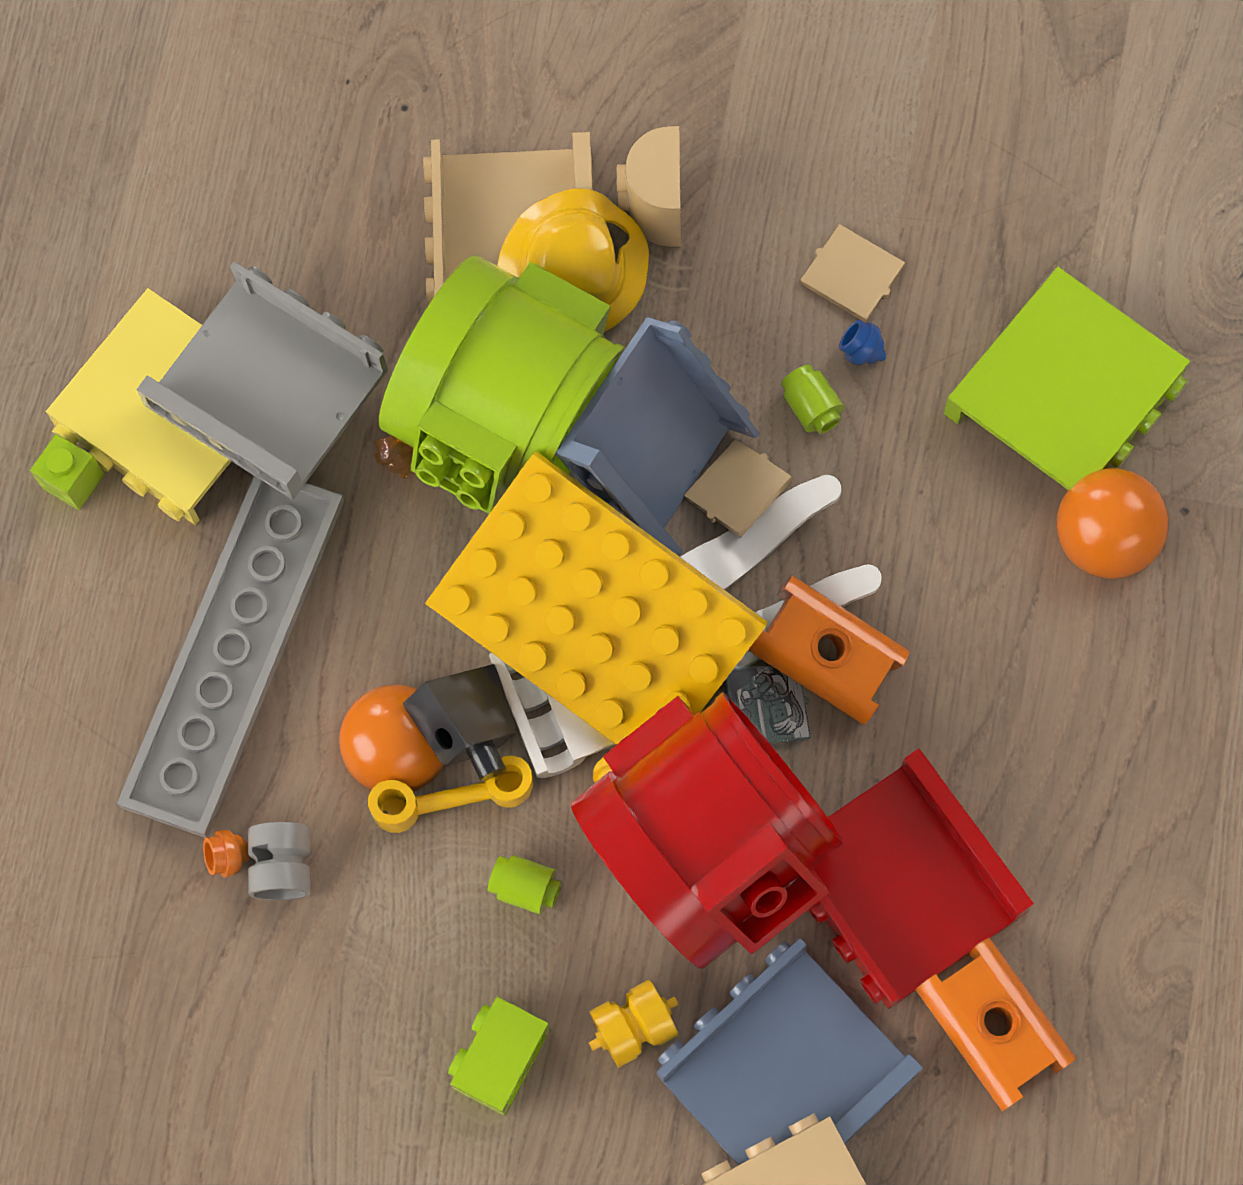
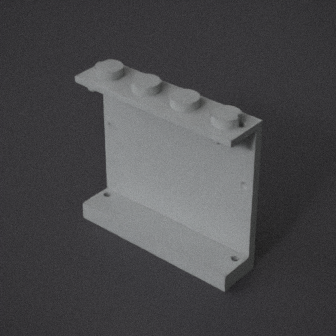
M234 261L230 268L235 278V283L160 382L147 375L136 390L145 407L294 500L387 373L388 369L382 353L383 349L368 336L361 335L357 338L346 331L344 323L331 313L324 312L320 315L308 307L309 303L297 292L291 289L283 292L273 286L271 279L260 269L253 266L246 269Z

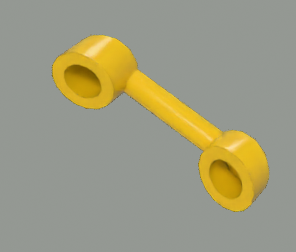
M504 756L501 759L506 770L492 779L415 797L412 789L398 780L380 782L372 788L368 796V807L375 823L381 829L390 833H401L409 830L416 823L419 815L489 799L505 808L516 807L524 803L531 795L533 775L528 763L522 758Z

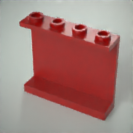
M918 748L903 759L899 769L828 816L843 838L844 844L838 849L834 848L813 868L830 893L808 909V911L818 924L826 921L836 935L831 941L838 954L847 964L852 961L856 963L864 975L860 979V983L865 992L875 1004L882 1000L889 1010L915 992V989L935 974L938 976L968 955L976 945L987 938L991 939L1027 914L1034 903L924 753Z

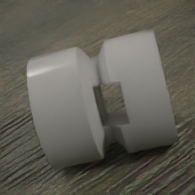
M271 822L257 824L248 829V855L256 860V864L248 869V895L251 898L261 900H293L311 895V868L304 863V859L311 854V833L308 825L293 822Z

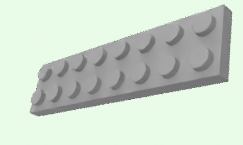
M256 476L253 477L118 799L117 805L120 808L204 838L209 836L345 502L343 495L305 483L294 500H292Z

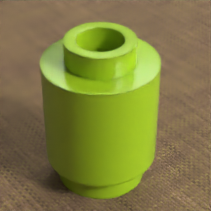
M806 364L795 369L782 380L781 386L785 391L783 397L806 432L817 430L819 434H823L840 423L842 420L840 414L844 410V405L821 371H815L811 364Z
M500 855L493 867L487 891L496 894L499 901L541 915L545 907L554 908L561 890L562 881L555 879L556 869L516 855H512L510 858Z

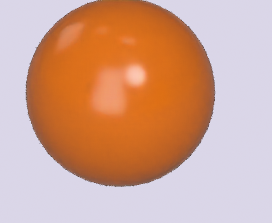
M1107 468L1088 474L1066 492L1057 513V535L1063 551L1079 569L1100 578H1125L1141 572L1159 556L1167 540L1169 516L1163 497L1146 478L1129 470Z
M391 684L374 688L360 696L345 714L339 733L341 757L351 776L369 790H372L380 782L398 780L405 783L412 791H415L431 782L444 766L403 705V702L417 690L414 687Z

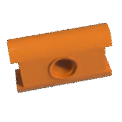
M791 575L777 594L778 597L784 600V603L766 632L762 631L748 651L865 725L879 707V704L871 700L889 669L894 671L905 664L910 651ZM820 639H828L835 644L837 648L835 661H828L820 656L818 652V642Z
M987 938L976 945L969 953L973 958L972 962L943 982L935 974L915 990L1003 1112L1023 1098L1018 1087L1048 1066L1056 1074L1077 1058L990 938ZM995 1012L1005 1018L1007 1023L1005 1035L996 1036L986 1029L984 1017L987 1013Z

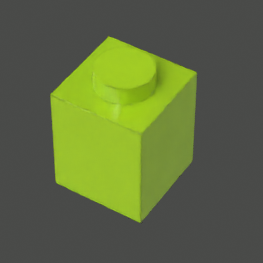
M58 434L54 435L29 470L43 490L77 510L82 508L105 475L93 455Z

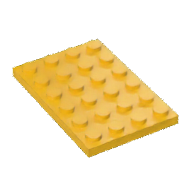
M537 451L526 462L425 602L426 605L616 745L677 696L695 714L702 711L768 623Z

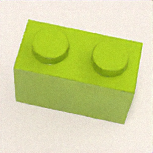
M496 996L491 1007L487 1004L481 1007L471 1028L477 1034L468 1050L463 1047L459 1049L450 1065L448 1074L454 1076L450 1083L454 1090L506 1116L551 1029L546 1021Z

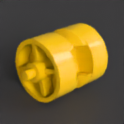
M648 979L630 989V992L626 994L625 1005L620 1006L614 1001L611 1003L607 1001L590 1010L589 1014L598 1030L595 1033L596 1038L588 1042L592 1051L602 1047L603 1051L607 1049L616 1066L620 1068L638 1058L637 1055L642 1052L643 1042L647 1041L653 1046H661L676 1038L679 1034L670 1015L673 1014L671 1009L679 1005L675 996L668 1000L664 996L660 997L654 985Z

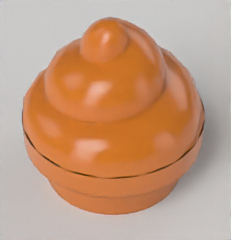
M230 830L215 831L214 836L204 839V859L211 875L221 874L224 878L231 877L240 872L243 863L250 859L248 855V841H245L240 835L233 834Z

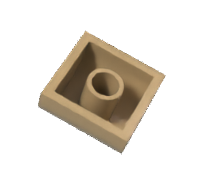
M679 126L661 127L647 132L631 147L626 164H617L618 207L623 211H628V215L635 220L643 231L646 240L666 247H681Z

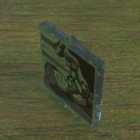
M771 665L740 667L732 670L723 682L725 694L744 712L770 744L811 739L806 710L809 698L804 696L801 684Z

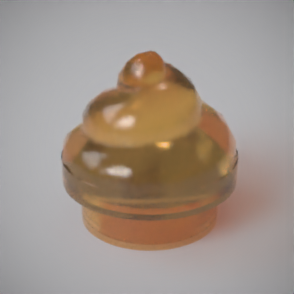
M391 435L374 441L377 449L374 457L377 464L386 466L389 472L398 474L401 478L406 479L411 473L414 448Z

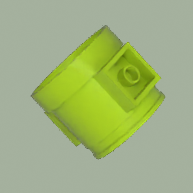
M478 255L470 256L452 272L438 290L408 339L383 397L379 414L380 429L414 448L411 471L415 472L421 481L432 487L440 486L456 495L457 499L468 508L474 510L481 509L488 514L493 510L535 451L570 475L569 469L555 453L626 348L619 343L614 344L603 336L611 306L532 262L528 264L518 278Z

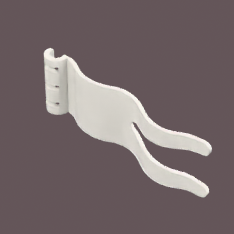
M822 475L802 483L776 498L741 538L729 530L680 557L718 586L727 590L767 558L803 523L837 502L841 496V484L837 478L831 475ZM867 564L826 577L810 587L841 607H844L854 601L874 594L881 585V573L875 566ZM784 600L755 612L768 622L764 629L765 632L784 603ZM747 651L733 670L744 669L761 659ZM493 653L489 654L491 663L495 665L513 719L537 778H548L566 772L582 763L585 757L616 746L614 742L527 678L512 680L510 674L517 671ZM550 703L551 711L540 717L527 719L525 712L535 710ZM566 742L568 748L564 752L553 757L543 758L541 751Z

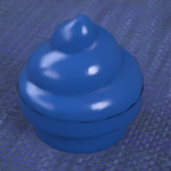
M855 321L845 331L840 340L839 349L845 353V359L854 365H863L866 362L874 364L878 360L884 361L886 359L884 340L881 336L880 328L872 322Z

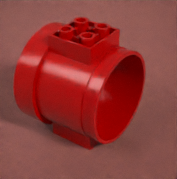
M724 692L715 698V702L703 712L699 711L696 714L679 696L675 697L603 756L612 771L606 773L570 803L572 812L587 839L627 894L661 934L687 960L700 969L707 967L737 942L752 955L830 893L813 868L834 848L838 849L844 844L843 838L806 787L751 720Z

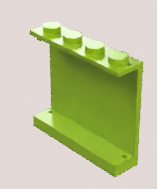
M1057 266L948 396L944 415L956 424H959L967 415L1056 482L1070 490L1078 481L1092 472L1110 468L1111 465L1119 469L1135 448L1130 444L1132 439L1138 432L1146 436L1162 415L1157 410L1165 399L1173 402L1187 385L1188 380L1183 378L1190 360Z

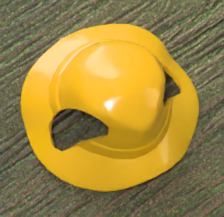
M576 188L558 192L536 202L517 219L501 248L498 267L519 278L528 264L532 262L609 304L611 307L604 331L606 332L621 322L640 301L646 286L649 249L643 231L632 217L603 194L590 189ZM606 222L619 226L629 235L628 242L619 248L617 262H615L614 245Z

